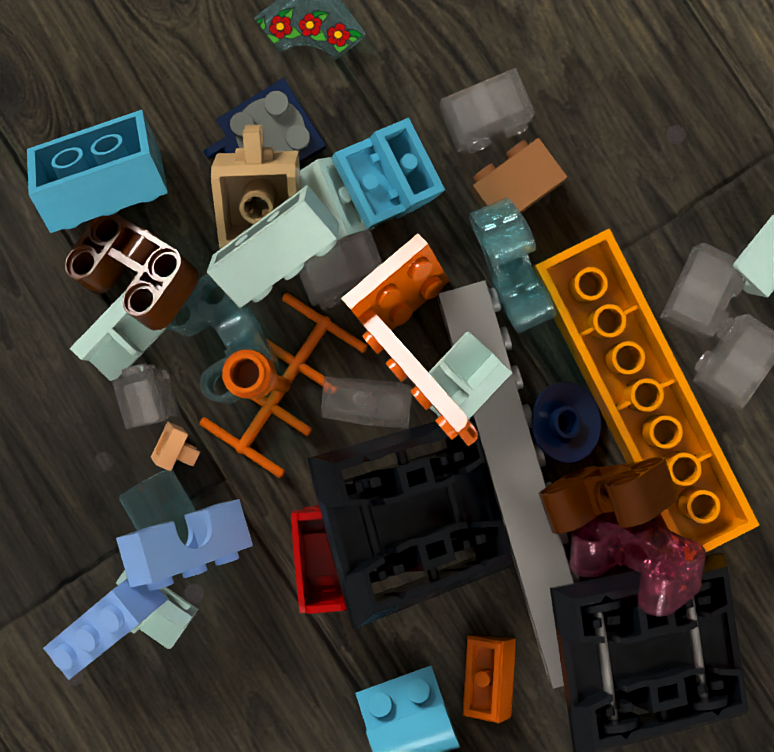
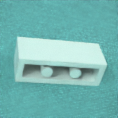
M306 185L213 254L207 273L239 308L251 300L256 303L267 296L273 288L272 285L281 278L289 280L298 274L304 267V262L315 254L317 257H321L329 252L337 242L339 222L311 188Z

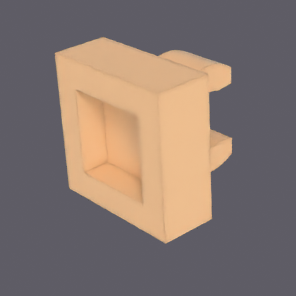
M168 421L151 455V459L155 465L171 471L176 459L194 466L200 451L196 450L195 446L185 442L188 433L182 427Z

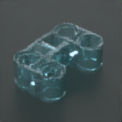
M506 197L469 213L473 231L480 243L492 279V288H495L500 307L515 331L520 333L555 318L556 311L551 297L533 271L528 257V253L536 250L532 232L525 218L513 202Z
M208 274L198 279L195 289L181 307H189V320L184 325L177 326L174 318L166 328L182 336L195 335L210 325L217 331L227 348L224 351L226 357L203 372L200 379V387L202 393L208 399L222 404H231L240 400L241 397L233 395L230 391L224 395H218L215 390V382L222 375L223 366L233 353L240 350H254L263 353L274 363L277 372L279 362L266 340L259 322L246 304L239 308L226 293L221 302L210 304L209 294L214 287L219 285Z

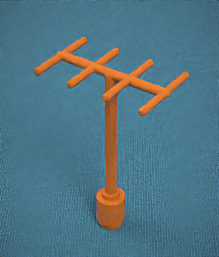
M288 292L283 295L282 301L317 323L296 356L285 351L261 334H258L254 340L255 343L289 364L282 376L278 375L274 363L267 356L254 350H240L233 353L226 360L222 369L224 384L233 395L251 399L262 406L242 438L239 440L206 417H203L199 423L200 426L235 448L237 453L244 454L278 478L284 475L285 470L250 446L271 414H274L305 436L311 434L312 428L278 406V403L284 394L289 391L291 383L299 372L335 395L339 392L340 386L305 364L326 330L361 353L365 352L368 347L366 343L332 322L328 316L321 315Z

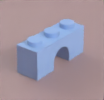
M240 499L215 504L184 515L188 527L186 545L180 540L174 521L150 526L117 537L116 541L129 586L147 585L149 591H154L174 584L172 578L174 575L182 573L183 578L206 572V563L215 561L217 566L239 559L238 551L253 546Z
M126 579L43 649L67 679L70 680L139 625L168 599L159 589L149 591L147 585L130 587L128 579Z

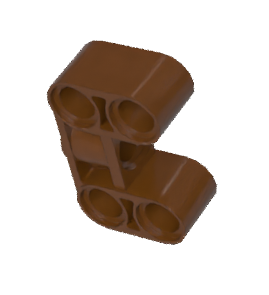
M116 213L94 218L65 260L66 273L95 294L109 291L125 269L135 271L137 275L123 295V308L130 316L153 331L161 330L172 322L198 283L197 269L175 248L167 245L143 227H137Z
M654 457L639 462L604 467L590 466L570 472L539 492L547 520L554 534L576 530L598 515L608 512H614L618 526L621 528L637 526L652 520L679 499L665 457Z

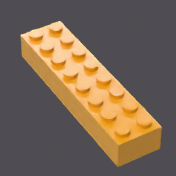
M610 228L535 265L530 272L626 463L639 462L654 457H665L679 499L657 515L655 520L673 556L686 563L758 527L759 523Z

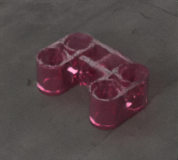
M608 512L598 515L584 526L572 531L569 566L573 572L583 577L600 576L616 564L620 566L624 564L641 573L638 592L639 607L648 614L666 616L675 612L701 590L706 550L698 542L686 539L663 525L652 521L633 527L621 528L618 526L614 512Z

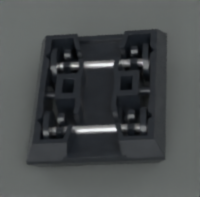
M723 553L697 557L686 563L678 561L550 588L573 752H602L743 716L748 713L749 708L728 566ZM661 588L663 590V592L651 594L650 592L652 590H657ZM638 593H640V596H633V597L624 598V597H626V596H628V595H633V594H638ZM672 594H683L684 598ZM593 613V617H589L584 614ZM695 675L696 683L685 678ZM634 705L649 712L638 715L631 711H633Z

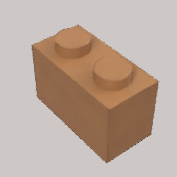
M539 138L530 144L526 140L519 142L505 154L508 157L507 161L497 168L491 163L473 177L476 183L472 186L470 193L497 230L559 187L567 178L564 171Z

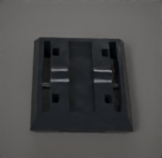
M471 416L469 421L478 431L476 422ZM434 421L307 458L310 476L352 628H358L511 567L513 559L503 522L499 518L479 432L477 440L468 447L459 435L451 440ZM445 439L447 448L408 460L406 449ZM389 454H396L398 461L396 464L343 479L341 471L343 469L360 465L363 462L380 459ZM471 546L474 547L475 557L437 571V566L456 560L455 552L469 549ZM427 571L428 576L377 594L373 592L372 583L383 581L388 577L404 572Z

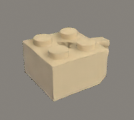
M262 124L245 125V129L242 132L244 148H236L235 153L217 154L211 166V184L219 248H223L302 189L299 152L274 151L273 147H265ZM257 197H260L261 200H265V202L256 201Z

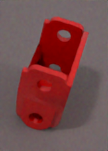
M313 505L304 507L303 510H293L291 513L299 613L314 614L346 610L319 506Z

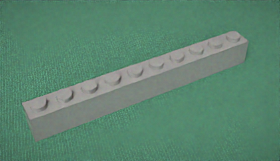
M486 280L439 293L437 300L451 348L466 332H470L513 372L472 417L477 425L486 458V469L503 522L547 679L554 689L564 686L550 588L580 582V577L574 560H567L563 545L569 543L567 532L561 534L552 533L539 497V492L552 483L551 481L544 482L540 467L546 466L545 456L538 444H533L529 428H532V412L529 404L522 405L518 389L523 388L519 368L517 365L510 366L506 352L512 349L506 326L499 328L495 312L501 311L495 288L488 289Z

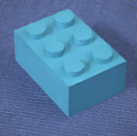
M143 110L27 149L28 193L50 233L62 229H72L82 222L102 215L109 216L115 214L120 209L140 202H150L168 193L160 148Z

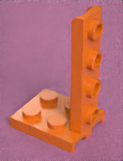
M417 234L341 299L366 329L367 332L362 337L378 355L384 350L390 356V359L385 364L401 382L407 377L411 380L415 387L410 390V393L426 411L433 406L441 415L435 421L447 436L453 440L459 435L469 447L478 438L476 428L471 424L465 413L392 332L396 326L406 323L413 312L427 300L435 298L450 281L428 243Z

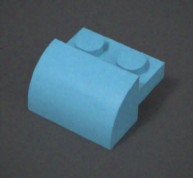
M409 118L375 131L370 138L339 150L331 157L367 230L395 217L397 219L429 203L445 191Z
M432 666L356 692L367 728L366 734L373 752H450L461 748Z

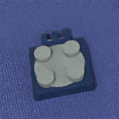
M283 77L218 117L216 121L226 137L206 148L203 153L208 160L216 157L219 153H235L236 148H244L242 134L243 129H245L244 126L262 124L264 146L273 147L274 151H298L299 164L325 150L326 145Z

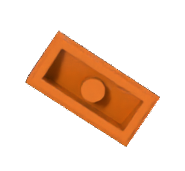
M481 635L467 636L463 716L494 723H501L510 719L513 699L515 638Z

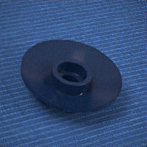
M572 382L555 383L543 390L532 410L531 425L535 441L544 454L558 462L573 463L587 457L597 445L601 433V415L593 396L584 387ZM558 418H559L560 421H561V427H560V428H559V425H558Z

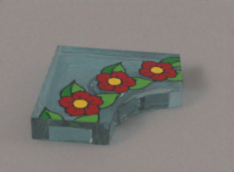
M276 0L254 17L255 22L279 53L293 46L309 45L323 50L335 61L366 37V32L341 0Z

